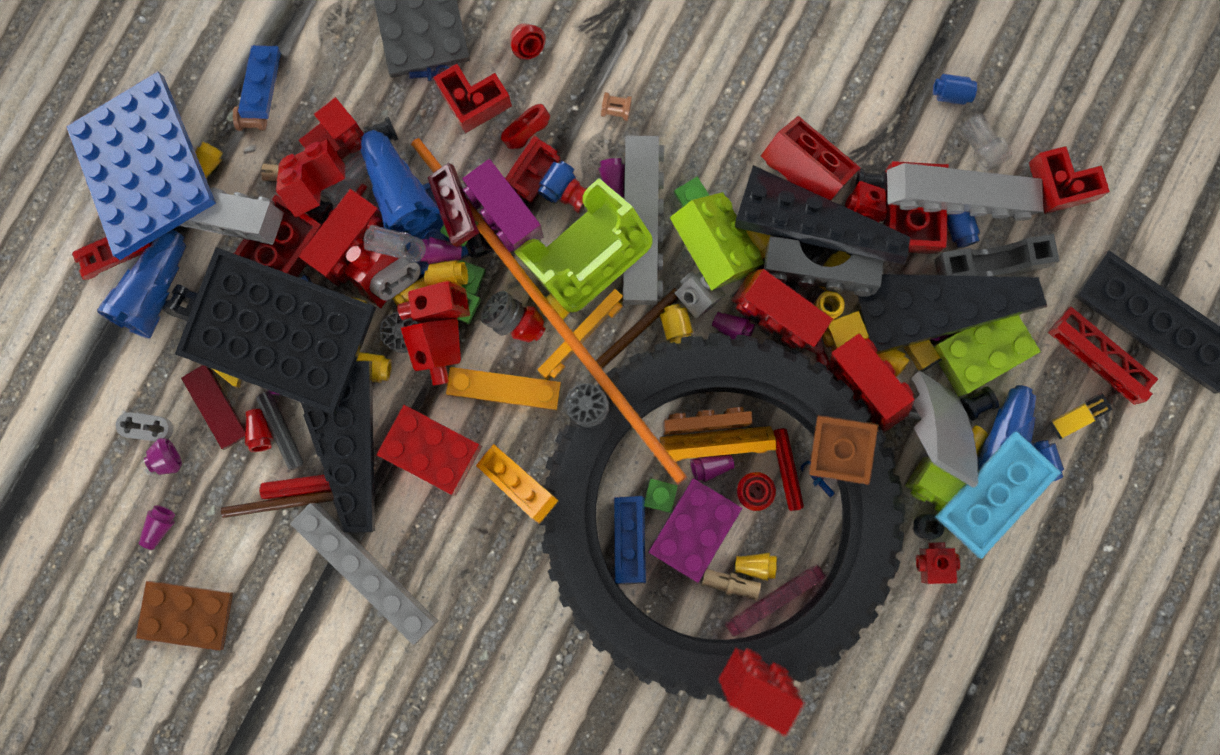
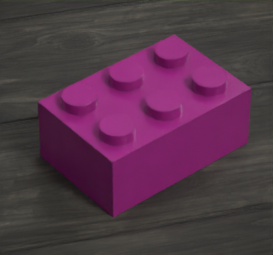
M490 158L462 178L466 186L463 192L476 210L478 208L481 209L479 212L493 231L497 229V236L509 252L516 251L528 240H541L544 238L541 224Z
M692 478L649 548L648 553L698 583L743 508Z

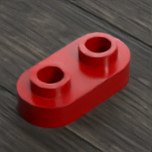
M536 104L530 107L502 132L501 140L508 149L524 147L528 139L548 125L550 113L543 104Z

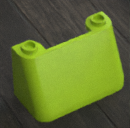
M599 178L584 192L583 204L588 211L546 247L540 240L531 239L514 251L522 263L565 310L572 313L584 308L646 254L653 242L651 233L635 209Z

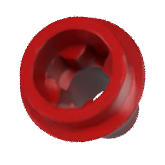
M251 409L246 411L245 445L248 446L250 452H262L271 449V442L274 439L262 410Z

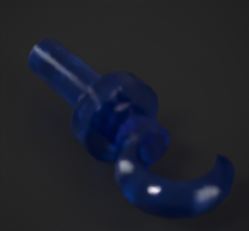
M439 65L435 71H431V67H426L427 71L409 72V78H427V81H432V78L438 75L440 69L447 70L449 67Z
M811 461L804 462L800 470L803 472L804 466L811 465ZM810 475L814 480L812 484L815 487L819 485L830 498L836 494L824 481L825 477Z

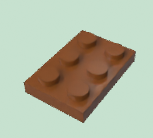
M743 407L728 408L724 411V414L715 415V410L699 411L696 417L686 418V413L670 414L668 420H664L662 423L663 436L743 428L752 423L751 411L744 412Z
M146 581L136 639L219 651L224 650L233 592Z

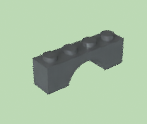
M1054 234L1026 238L1015 243L988 249L975 250L966 248L943 252L934 259L937 275L1004 276L1049 268L1060 261Z
M770 236L766 246L763 269L783 283L790 281L796 282L798 286L812 288L816 285L826 287V290L831 292L849 290L854 291V294L858 296H870L875 294L881 286L883 260L852 254L849 260L841 265L824 267L813 263L805 256L798 240Z

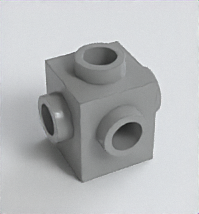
M693 271L687 274L680 281L682 286L675 292L682 305L690 311L695 319L709 311L726 295L721 287L711 291L701 271L697 274Z

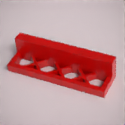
M1068 307L1047 332L1132 404L1146 403L1153 395L1149 390L1158 381V378L1073 307ZM1069 317L1078 322L1079 332L1066 322ZM1086 337H1096L1100 341L1101 350ZM1108 355L1120 357L1123 368L1109 358ZM1130 373H1139L1147 380L1146 383L1142 385Z

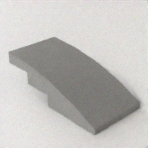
M918 371L911 378L920 393L913 405L922 420L914 429L933 464L975 488L978 485L977 453L967 413L957 394L921 371Z

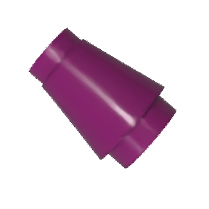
M622 158L601 160V167L598 170L602 181L623 198L625 164H622Z
M433 237L422 239L421 261L428 262V265L453 260L461 261L462 246L455 247L449 241Z
M719 311L716 313L711 325L725 336H730L731 339H736L738 334L751 337L755 329V324L750 323V319Z
M731 454L697 457L690 460V466L694 479L706 482L734 469V461Z
M158 505L149 510L138 542L139 545L146 549L154 550L156 545L159 544L174 525L175 513L168 508Z

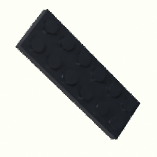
M1110 250L1106 251L1074 297L1212 393H1220V326Z

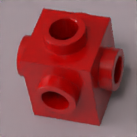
M859 181L853 192L848 196L845 207L874 221L882 222L888 212L885 189Z
M928 542V548H919L920 554L916 555V569L918 572H921V583H957L960 557L955 552V548L946 547V542Z

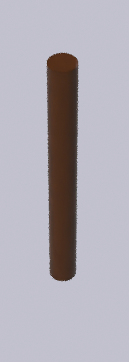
M673 288L596 360L602 369L664 313L665 307L671 306L679 299L675 294L677 289Z
M330 490L221 507L222 518L305 506L310 503L333 501L334 496Z

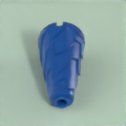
M376 130L365 133L362 136V148L360 151L366 164L373 186L372 191L383 217L384 227L388 236L393 239H405L402 232L408 231L412 237L428 229L437 221L438 217L436 214H440L437 204L429 197L423 185L413 175L406 162L400 158L387 136Z
M170 230L168 233L157 238L150 247L144 250L133 268L127 270L117 286L110 290L98 307L97 312L121 328L124 326L130 329L129 332L150 339L160 320L162 307L170 294L168 290L180 268L178 265L186 248L183 242L185 237L174 230Z
M1016 385L1015 388L1009 390L1002 408L998 410L992 430L985 441L980 456L977 457L978 470L1013 432L1017 431L1033 446L1031 442L1036 419L1034 417L1036 395L1032 393L1033 390L1031 388Z

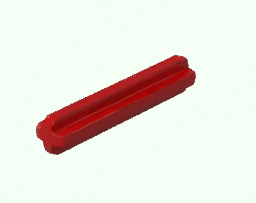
M786 428L773 430L776 439L775 451L789 511L802 510L804 503L788 431Z
M324 475L264 482L259 487L262 499L331 490L329 482H326Z

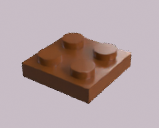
M818 415L809 475L870 484L878 424Z

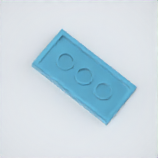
M1017 431L1013 432L978 470V485L973 488L965 484L935 518L978 558L982 559L1059 476L1061 471Z

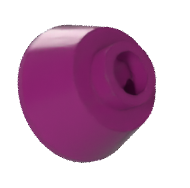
M158 438L146 451L147 457L144 458V462L151 473L156 472L158 475L179 472L182 461L177 449L169 439Z

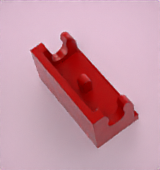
M535 135L505 177L517 195L530 204L538 194L539 183L552 163H559L561 157L556 154L557 151Z

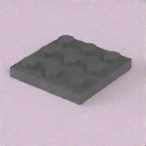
M374 0L391 78L470 61L457 0Z

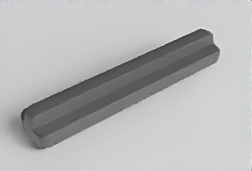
M267 391L258 395L256 398L288 469L295 470L301 467L304 462L273 394Z

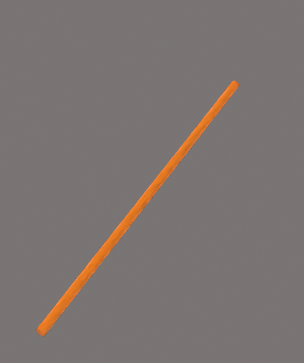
M420 138L412 141V147L433 173L442 167ZM467 199L474 220L478 222L477 228L481 235L675 482L679 484L687 478L685 473Z

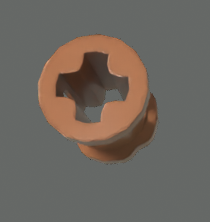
M605 92L601 117L611 115L623 117L624 121H628L632 97L610 96L609 92Z
M239 106L234 107L233 123L236 131H243V128H258L260 131L266 130L267 119L241 118L238 112Z

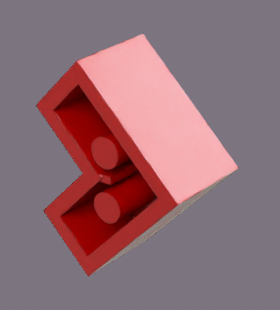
M455 64L433 77L438 90L465 134L512 107L510 96L496 73L471 86L458 64Z
M335 97L314 113L320 124L298 140L306 148L311 143H320L328 139L340 158L343 159L350 153H356L362 148L361 140L364 133Z
M328 139L320 143H311L304 151L296 155H287L280 161L276 192L294 217H297L320 206L321 191L345 179L346 165Z
M1067 146L1041 152L1028 162L1033 178L1042 179L1044 214L1097 201L1110 192L1102 165L1074 172Z

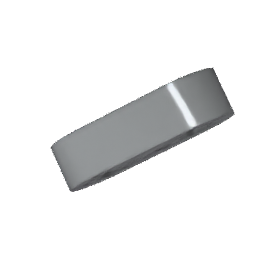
M408 257L399 258L372 278L370 291L382 300L393 298L418 279L421 272L419 264Z
M128 412L119 416L116 421V430L121 436L126 438L156 441L158 438L169 439L173 433V425L170 420L164 417ZM132 421L141 424L140 429L133 428L130 430L125 428L126 422ZM159 422L160 426L164 427V431L159 432L158 435L157 432L148 430L149 425L158 426Z

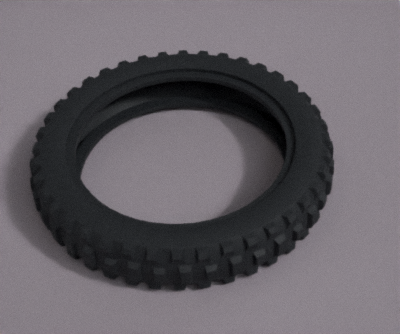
M710 333L708 339H704L702 336L682 337L679 344L675 342L657 344L654 347V352L638 353L629 358L630 364L627 366L623 365L618 369L614 367L606 373L641 419L660 406L681 397L707 392H730L755 397L780 408L800 422L813 437H815L818 415L871 423L870 418L872 414L867 409L868 406L862 399L855 401L853 399V390L841 379L838 381L832 379L833 373L827 370L825 365L819 361L812 365L810 358L795 349L786 352L784 346L778 345L777 342L765 339L763 344H761L757 338L739 334L736 339H731L730 336H722L721 333ZM598 384L597 386L604 392L609 402L607 418L601 424L595 425L592 428H584L577 425L569 416L572 421L565 426L563 431L559 432L555 440L559 446L555 450L553 457H548L545 468L550 470V474L546 477L545 485H542L558 500L539 524L545 526L544 541L541 542L543 553L549 554L551 569L548 570L550 580L558 582L559 600L563 607H570L573 611L572 615L575 618L573 623L580 632L586 630L589 633V639L593 642L592 646L600 653L606 650L614 660V665L622 671L630 668L633 670L634 675L639 677L640 681L648 685L655 681L665 688L667 693L677 695L682 690L688 696L705 700L707 695H714L717 699H722L723 702L727 701L719 677L736 647L744 652L746 648L753 650L762 656V662L770 666L772 663L779 664L789 671L788 676L798 682L815 677L817 675L816 669L820 666L826 668L830 664L833 666L841 659L839 652L841 650H849L861 638L858 632L861 629H867L878 617L879 614L875 608L876 606L883 605L891 590L887 585L888 580L895 578L901 562L895 556L896 553L902 551L904 532L899 530V525L904 523L905 504L898 500L903 491L900 476L893 473V469L896 467L895 456L892 448L884 447L883 444L887 439L879 424L870 484L837 479L842 502L840 544L832 568L813 598L788 620L759 634L728 640L705 639L679 633L651 619L623 593L618 584L615 583L607 567L597 533L596 504L598 490L610 456L632 426Z

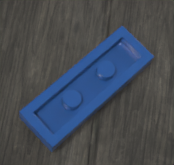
M251 45L238 109L241 118L269 119L281 56L278 46Z
M614 497L615 583L618 585L646 584L644 497Z

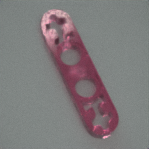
M818 564L813 565L732 617L725 623L726 628L732 637L742 633L822 581L826 577Z

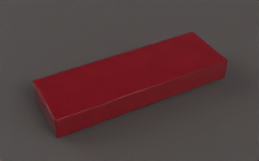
M447 163L427 178L451 245L459 247L477 235L479 231L456 169L452 164Z
M202 365L181 377L222 450H226L245 438L246 429L209 367Z

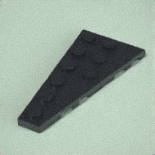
M754 165L735 223V228L798 240L807 244L903 265L906 262L911 238Z
M882 274L881 286L875 294L858 296L869 339L877 348L876 354L1047 307L1039 277Z
M356 361L336 415L301 403L317 456H320L325 470L323 473L326 482H329L333 493V502L344 532H374L372 361Z

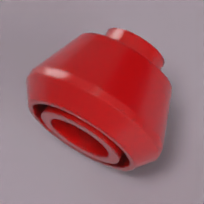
M528 23L517 25L512 30L510 36L511 50L517 58L522 60L537 57L545 47L546 36L544 31L540 27Z
M534 306L524 307V313L519 324L510 332L511 337L528 343L533 340L538 341L546 329L543 326L544 319Z
M761 472L746 474L737 486V497L740 503L752 511H761L768 508L776 496V487L773 480Z

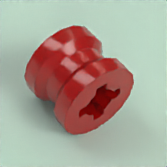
M573 179L565 189L560 202L564 205L569 204L573 206L574 211L580 214L585 208L583 195L587 188L582 187L577 179Z

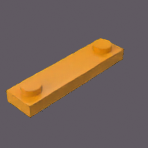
M616 289L573 332L581 343L608 316L614 318L623 308L621 304L623 302V295ZM566 341L537 369L539 374L546 380L551 376L554 379L559 376L565 369L563 363L574 353Z
M450 367L449 383H447L446 390L447 396L549 410L558 409L561 382Z
M771 426L659 437L660 443L675 462L687 458L748 452L764 453L768 450H776V439Z
M495 444L491 446L476 464L489 479L539 524L558 502L551 493Z

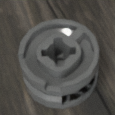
M499 291L485 304L481 313V321L486 326L493 328V331L501 336L507 335L519 324L524 313V307L520 301L513 299L512 295L506 291Z
M393 312L382 321L380 337L383 343L394 352L407 353L401 328L419 323L412 318L402 320L398 312Z
M582 383L569 391L566 397L565 408L568 415L577 425L584 428H592L595 425L601 424L607 418L609 402L604 392L598 386L591 383Z

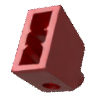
M368 241L361 248L354 246L348 250L346 258L350 263L346 267L344 274L363 297L381 309L387 300L380 299L370 291V282L378 272L398 260L399 257Z
M450 281L411 290L408 292L409 301L398 304V313L402 320L412 318L415 321L426 323L470 316L466 289Z
M458 319L426 322L402 327L401 332L413 369L415 371L429 369L432 386L449 383L446 366L459 364L461 361Z

